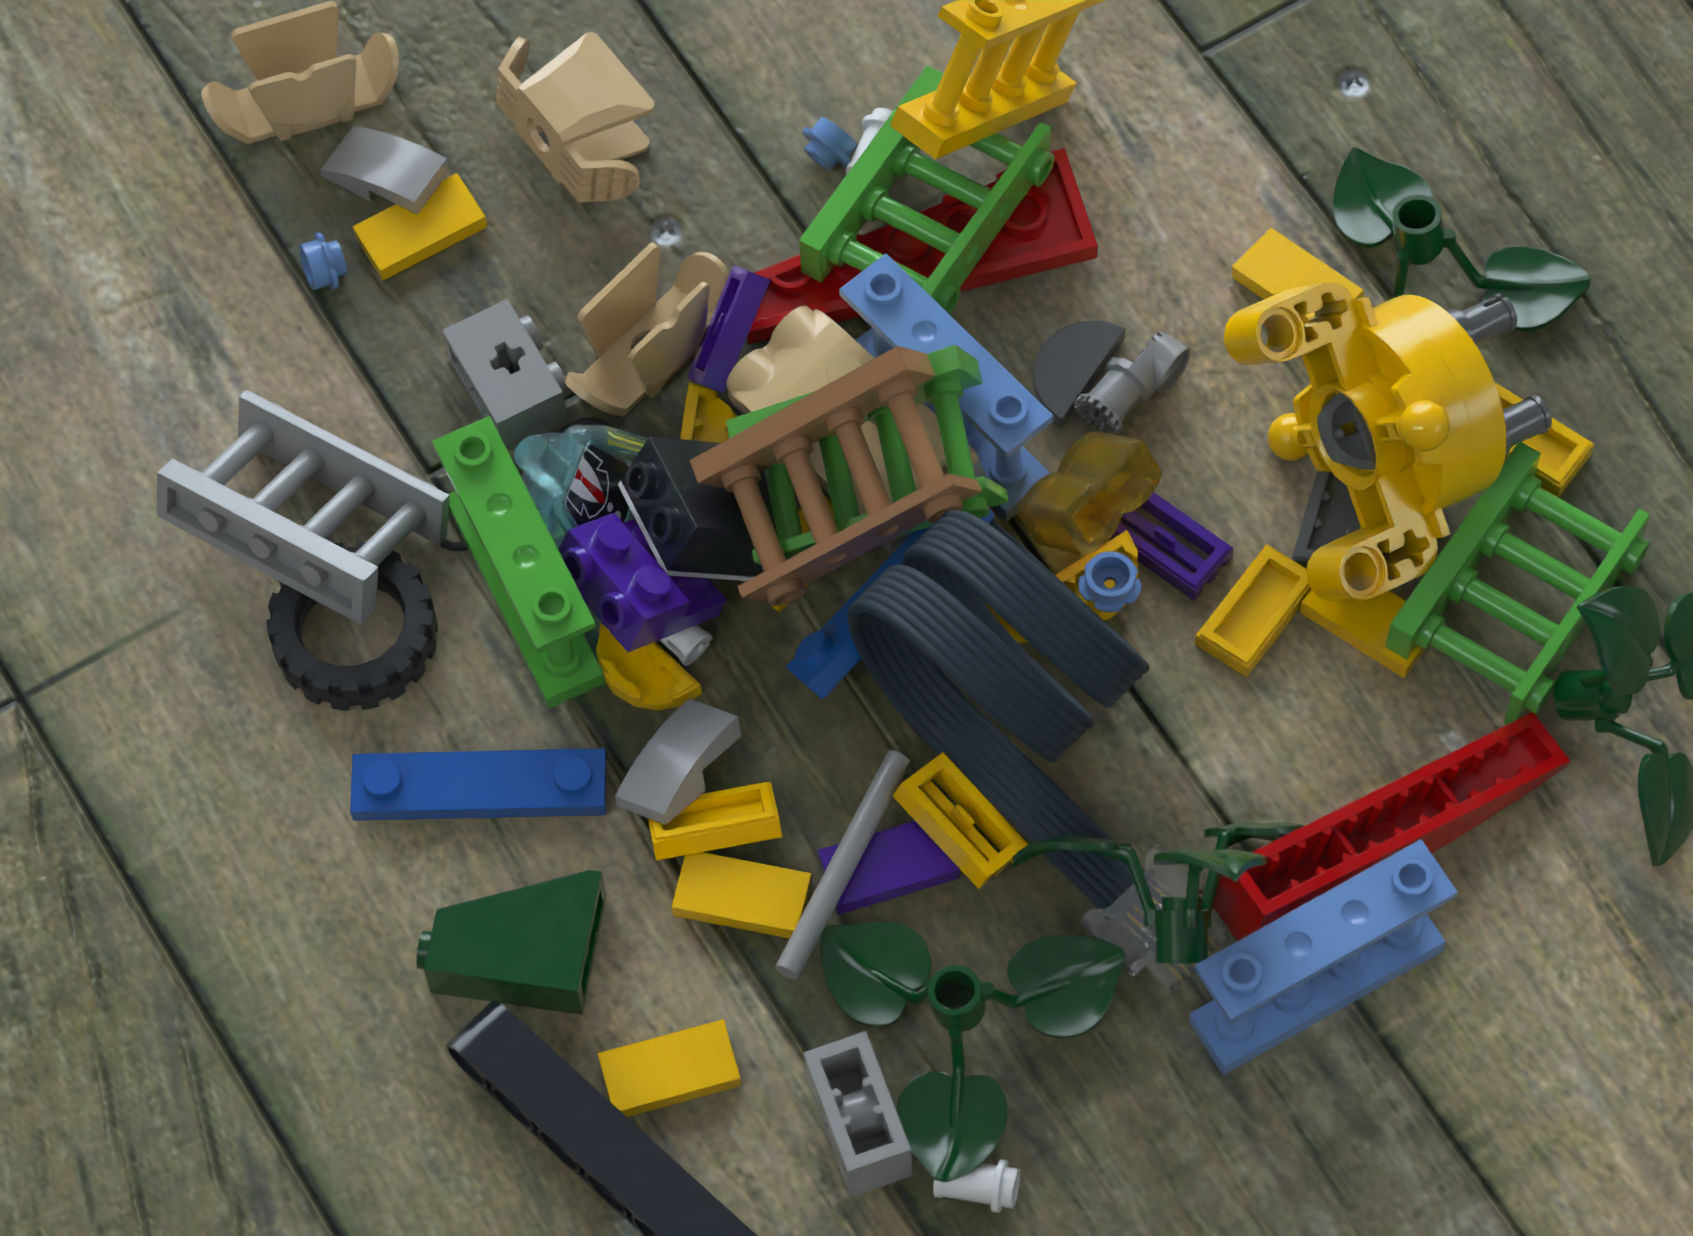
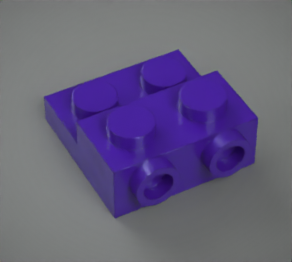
M615 513L574 527L568 530L558 549L585 603L628 653L718 617L727 601L708 578L669 576L658 564L636 519L623 523Z

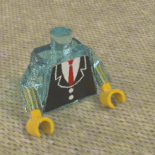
M573 425L566 429L564 433H544L541 436L530 435L518 444L513 456L514 461L524 471L522 480L558 549L568 530L612 513H615L623 523L626 522L631 509L618 483L645 444L646 437L606 425Z

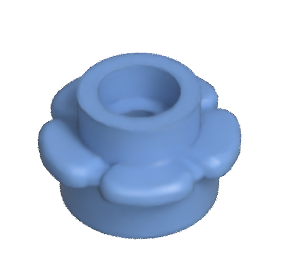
M820 117L811 130L805 127L802 131L803 136L809 140L803 150L811 159L829 171H832L837 163L847 168L848 163L851 162L849 157L858 145L844 130L830 120Z
M315 233V240L299 244L300 258L306 278L313 291L330 286L331 290L337 289L339 285L338 277L347 274L342 250L337 240L325 242V238L321 233Z
M1107 551L1094 556L1085 565V575L1079 578V591L1086 601L1094 602L1095 608L1103 612H1117L1121 610L1124 604L1134 603L1141 592V582L1136 578L1138 573L1136 566L1127 556L1118 552ZM1106 580H1113L1116 585L1113 588H1107L1104 582Z

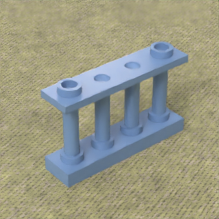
M885 253L839 289L840 296L872 327L856 341L874 358L896 346L928 354L957 345L978 360L983 384L964 389V395L959 398L968 444L975 450L987 478L1007 491L1009 502L991 507L1005 522L1052 486V474L1023 445L1051 424L1054 415L889 255ZM925 402L924 404L935 413L934 404Z
M1422 839L1196 964L1194 970L1214 1000L1191 1012L1189 1024L1221 1073L1225 1075L1443 952L1446 941L1427 913L1456 898L1458 891Z

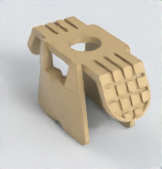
M327 1L234 29L231 32V37L258 81L250 84L248 88L238 91L213 81L202 89V100L208 114L216 125L226 134L245 144L277 136L280 141L292 139L291 136L341 121L346 123L354 119V112L383 104L396 82L399 70V54L396 42L388 33H375L370 37L361 54L355 56L347 54L336 58L339 9L335 1Z
M594 32L584 34L521 84L519 79L528 58L530 41L518 37L498 68L496 104L514 124L515 132L550 171L552 177L558 183H563L578 202L613 201L634 193L640 184L639 172L634 165L621 160L648 150L649 139L633 120L651 114L654 110V100L598 34ZM540 132H545L549 146L540 137Z
M651 242L580 310L577 319L599 359L583 374L569 372L565 377L564 383L575 394L592 406L608 414L622 417L646 395L651 399L657 396L662 391V387L697 354L729 277L728 269L715 255L708 252H697L687 257L680 267L674 286L656 302L660 247ZM646 335V336L632 349V346H633V344L635 343V341H636L638 338H640V337Z

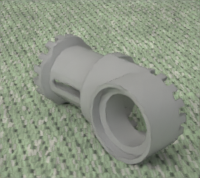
M1160 330L1152 336V339L1156 342L1153 343L1149 340L1146 343V349L1141 350V354L1133 363L1125 358H1111L1105 366L1106 375L1089 394H1080L1075 400V411L1079 412L1080 418L1087 417L1083 421L1086 426L1090 422L1093 423L1091 430L1094 432L1098 429L1099 435L1103 437L1104 435L1106 437L1111 435L1112 438H1116L1123 429L1122 420L1138 402L1148 401L1155 391L1159 394L1166 393L1177 382L1190 360L1191 348L1165 331Z

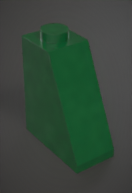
M586 870L436 909L432 931L423 930L421 933L416 959L417 968L424 970L430 992L490 1002L496 1000L503 1004L583 1015L607 897L602 871Z

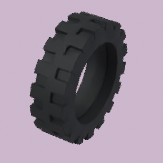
M356 541V547H344L343 542L334 544L349 552L356 553L366 542ZM394 550L378 565L377 590L388 593L400 604L404 613L403 628L396 643L379 658L361 665L335 666L316 659L306 650L301 637L302 625L310 609L318 602L280 581L281 589L279 593H272L268 605L271 616L270 619H267V632L278 667L282 669L289 685L295 690L298 687L302 689L305 698L315 704L320 705L323 700L330 703L332 709L349 711L350 705H361L362 710L378 707V701L390 697L391 701L406 693L405 686L411 680L417 683L426 672L424 664L426 659H432L437 645L435 632H438V623L427 584L422 582L418 569L411 562L404 564L400 554Z

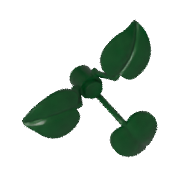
M1353 147L1345 159L1334 189L1333 212L1336 226L1347 240L1361 247H1376L1385 243L1392 235L1394 236L1395 248L1398 254L1392 299L1404 295L1409 265L1428 264L1441 253L1443 248L1449 250L1476 288L1486 290L1483 301L1499 293L1502 294V299L1507 297L1511 301L1517 314V326L1514 331H1534L1552 324L1563 316L1589 289L1591 276L1580 266L1560 255L1530 246H1510L1492 252L1485 262L1486 277L1480 275L1457 243L1455 231L1443 229L1441 207L1433 199L1431 188L1422 176L1403 165L1376 158L1357 147Z
M1631 586L1614 587L1589 597L1576 607L1591 631L1602 669L1565 670L1561 672L1554 687V703L1559 716L1563 720L1595 721V731L1597 733L1614 734L1646 747L1652 752L1647 753L1641 759L1637 785L1651 866H1659L1665 864L1672 857L1693 829V768L1684 753L1668 754L1667 745L1663 741L1616 723L1615 719L1620 714L1628 712L1632 703V694L1641 691L1647 681L1668 678L1675 674L1682 697L1686 700H1693V592L1681 594L1671 603L1664 624L1665 647L1671 661L1664 666L1652 668L1653 659L1651 654L1656 649L1660 638V623L1654 602L1649 594L1641 588Z
M1286 822L1224 825L1204 830V838L1218 837L1215 850L1212 852L1182 849L1155 854L1154 864L1189 865L1186 897H1162V910H1156L1137 853L1130 843L1078 836L1048 838L1027 845L1012 857V868L1040 854L1061 849L1089 851L1124 862L1129 868L1144 911V927H1156V963H1200L1208 958V927H1211V911L1221 874L1236 882L1249 868L1268 864V856L1227 849L1250 838L1275 841L1305 825ZM1205 868L1210 869L1203 897H1198L1200 873Z
M874 921L854 925H826L820 939L821 964L825 980L835 1002L849 1018L869 1027H887L893 1025L901 1018L907 1001L914 1005H921L930 1000L937 1022L943 1028L949 1030L953 1065L952 1076L940 1071H929L917 1076L903 1089L896 1108L911 1148V1154L929 1172L934 1180L940 1182L957 1180L980 1167L999 1145L1007 1125L1008 1107L1005 1094L999 1082L987 1075L965 1077L963 1032L973 1029L981 1022L986 1011L985 1001L992 1000L1013 1009L1025 1005L1027 1020L1037 1032L1059 1039L1075 1038L1095 1028L1108 1012L1126 961L1125 952L1122 948L1094 937L1055 935L1039 938L1025 944L1008 962L1007 977L1012 988L1018 993L1017 995H1010L994 988L991 982L981 984L976 973L963 965L945 966L930 978L932 962L926 942L917 932L902 924Z

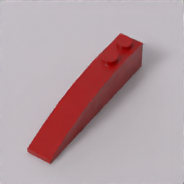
M1531 712L1253 851V853L1268 856V864L1249 868L1236 882L1222 875L1213 908L1236 940L1239 941L1422 839L1431 854L1565 769L1570 759L1537 716Z

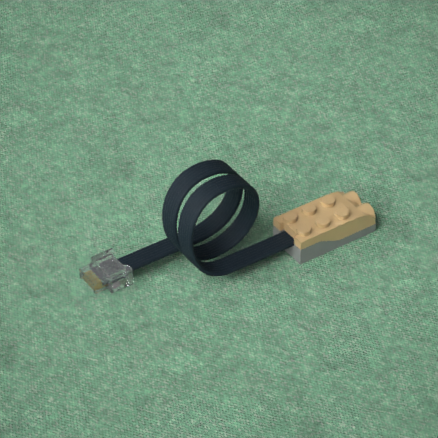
M800 306L781 320L772 333L771 340L765 347L751 351L734 366L726 382L729 392L728 398L733 406L744 415L816 391L871 361L874 357L823 312L816 309L812 311L807 306ZM924 403L916 405L945 476L948 474V468L936 414ZM867 421L860 427L892 504L893 501L876 423ZM819 442L811 444L813 451L809 454V458L821 489L830 497ZM969 445L975 477H987L975 450ZM911 464L913 478L917 491L921 487L918 482L915 471L913 469V466ZM852 477L859 513L863 515L867 512ZM950 510L945 512L933 526L929 527L905 551L902 561L903 565H893L887 568L849 606L847 612L848 627L861 659L885 696L916 733L938 755L944 753L996 810L1031 844L1059 836H1078L1115 841L979 712L952 684L946 675L1016 738L1039 756L1053 763L1058 761L1060 756L1064 755L1066 750L1071 748L1073 743L1080 739V735H1084L1087 729L1094 725V719L1050 673L1019 645L995 618L982 599L1062 673L1106 708L1114 706L1115 701L1120 700L1122 694L1127 693L1129 687L1134 686L1135 682L1141 679L1142 674L1149 671V664L995 519L988 524L982 519L964 511ZM911 533L893 538L881 546L892 554ZM1158 844L1154 845L1146 853L1145 869L1142 866L1141 868L1156 910H1162V897H1186L1188 872L1179 864H1154V855L1166 852ZM1061 849L1043 853L1042 855L1098 908L1089 909L1080 919L1086 934L1089 937L1101 939L1122 948L1126 957L1123 969L1131 977L1144 968L1173 996L1178 991V987L1195 971V965L1198 963H1156V927H1144V911L1128 866L1120 860L1089 851ZM1199 884L1198 897H1203L1204 887ZM1212 916L1211 927H1208V957L1222 943L1225 944L1230 939L1226 929Z

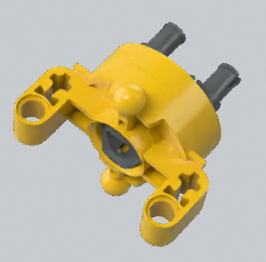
M1330 282L1290 288L1243 308L1229 318L1224 330L1225 348L1229 355L1238 363L1250 366L1283 362L1302 356L1310 379V385L1294 397V413L1283 414L1271 423L1267 433L1268 446L1274 455L1283 460L1292 462L1301 460L1306 455H1309L1317 471L1332 472L1336 478L1347 486L1361 526L1360 529L1321 546L1310 557L1306 570L1308 584L1313 593L1321 599L1329 601L1367 600L1425 574L1437 558L1438 545L1436 538L1450 535L1443 509L1488 489L1498 478L1505 456L1509 454L1512 446L1536 435H1542L1551 428L1552 418L1546 403L1536 395H1530L1521 402L1505 409L1502 408L1492 374L1476 346L1503 333L1514 331L1516 328L1517 314L1513 304L1507 297L1502 299V294H1495L1490 296L1489 299L1462 311L1457 309L1446 311L1429 299L1416 295H1401L1372 307L1369 297L1354 300L1345 287ZM1315 312V315L1308 319V323L1304 324L1300 315ZM1263 324L1268 335L1266 347L1261 338ZM1390 552L1389 559H1385L1382 553ZM1346 562L1348 563L1350 570L1348 582L1346 581L1344 575V568Z

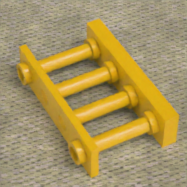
M956 0L941 6L937 16L961 33L937 89L899 105L890 126L936 160L1067 103L1077 82L1060 71L1056 62L1079 12L1106 0Z

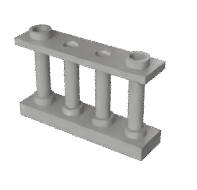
M245 390L239 396L238 439L203 472L196 471L173 458L157 472V516L361 625L376 611L378 565L412 531L438 545H441L447 539L449 494L248 390ZM259 452L287 465L253 499L247 498L224 486ZM310 478L338 492L304 526L298 525L275 513ZM360 505L389 519L356 553L349 552L326 540Z

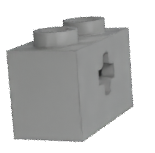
M508 299L442 330L451 365L482 418L491 417L507 451L568 421L564 397L570 395L571 391L564 383L566 378L555 361L548 365L545 363L538 351L543 348V343L533 321L528 315L519 319Z
M866 1031L803 1052L806 1081L849 1196L853 1197L911 1177V1148Z

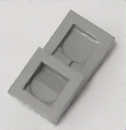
M354 126L320 169L322 177L370 202L378 194L416 215L450 171L448 159L434 151L395 135Z
M688 699L664 722L636 758L615 795L617 807L667 825L706 791L702 770L741 737L738 716Z

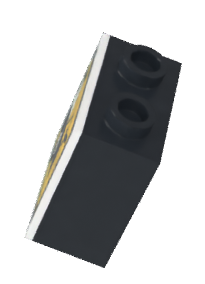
M649 436L618 483L658 564L669 576L748 581L764 572L762 566L754 562L752 550L755 548L734 493L727 492L725 488L698 483L689 461L720 443ZM762 471L760 472L761 480L757 482V485L776 531L766 477Z

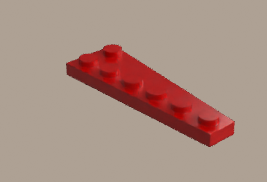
M1065 148L1050 152L1054 154L1055 159L1047 179L1041 186L1032 185L1022 201L961 285L960 292L1097 258L1098 245ZM1005 171L996 174V181L984 186L993 189ZM946 194L942 196V203L919 213L961 234L978 209ZM889 224L864 235L857 234V242L882 255L886 253L894 261L927 278L931 276L946 255L942 251ZM799 254L755 272V274L770 279V282L746 338L748 344L771 339L772 333L781 320L800 306H807L812 311L814 309L819 310L836 323L861 317L840 296L839 289L862 271L846 263L840 267L834 265L821 283L801 272Z

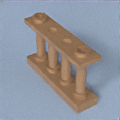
M896 346L689 460L698 483L725 488L727 492L734 493L763 568V573L738 586L742 598L769 602L770 606L790 603L805 594L804 586L925 521L935 523L947 511H962L964 508L963 501L982 492L978 480L949 473L944 476L913 399L918 393L917 386L936 377L926 353ZM881 406L890 408L921 487L892 504L860 427L865 422L863 416ZM828 435L837 436L868 517L840 532L837 530L809 458V454L813 451L811 444ZM776 463L785 464L816 544L786 560L757 482L761 480L760 472Z

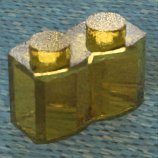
M1093 431L1082 436L1068 449L1056 472L1045 475L1027 491L1018 507L1017 514L1038 545L1084 556L1103 546L1114 534L1122 515L1137 509L1152 495L1161 480L1163 472L1143 440L1102 431Z

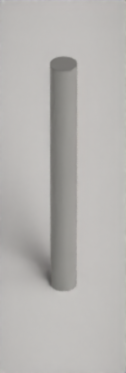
M894 750L887 752L775 966L776 971L781 975L793 980L799 978L892 800L893 794L911 763L902 753Z

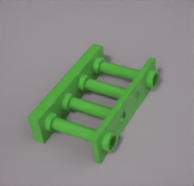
M927 65L799 239L801 272L822 283L834 265L840 267L846 263L860 271L865 270L883 255L857 242V234L867 220L874 222L876 219H879L946 254L929 278L898 262L896 263L950 315L958 302L961 285L1022 201L1032 185L1041 186L1047 179L1055 159L1054 154L1050 153L1051 127L1040 122L1024 145L999 133L969 145L1008 165V168L993 189H990L921 154L919 147L890 126L899 105L937 89L944 73ZM908 175H911L978 210L960 234L888 197L889 190L898 177L906 178Z
M952 345L927 354L936 377L917 386L918 393L913 399L916 405L925 402L934 404L948 473L978 480L982 492L963 501L964 508L962 511L982 519L989 515L990 507L1009 502L1006 489L985 476L975 477L959 398L964 395V389L983 384L978 360L957 345ZM813 392L726 420L729 438ZM881 406L863 417L865 422L876 423L892 501L894 503L915 492L916 487L910 459L890 408ZM828 435L817 442L820 445L835 524L838 532L868 517L867 513L863 515L859 513L851 471L837 436ZM776 463L765 469L764 472L777 536L786 560L816 544L811 531L802 532L795 493L785 464ZM925 521L899 536L933 526L934 523ZM752 550L754 562L761 565L756 550Z
M485 417L433 440V447L455 489L454 492L449 493V512L547 708L550 709L605 684L604 673L583 634L596 628L595 621L491 417Z
M1522 442L1515 446L1504 462L1496 481L1488 489L1484 490L1393 619L1389 627L1385 646L1406 660L1416 646L1426 651L1432 646L1508 690L1512 694L1504 720L1505 724L1523 717L1527 710L1535 714L1539 713L1556 681L1550 678L1587 624L1577 610V605L1601 591L1610 589L1623 570L1632 575L1644 559L1651 543L1643 538L1650 514L1639 508L1621 533L1541 488L1542 481L1535 477L1541 453ZM1516 509L1524 513L1529 509L1607 553V556L1590 579L1510 534V526L1505 523ZM1483 555L1491 559L1498 555L1574 598L1576 601L1561 623L1557 625L1477 579L1478 572L1474 570V567ZM1451 600L1457 604H1461L1465 600L1543 645V649L1528 671L1522 670L1444 625L1446 618L1441 616Z

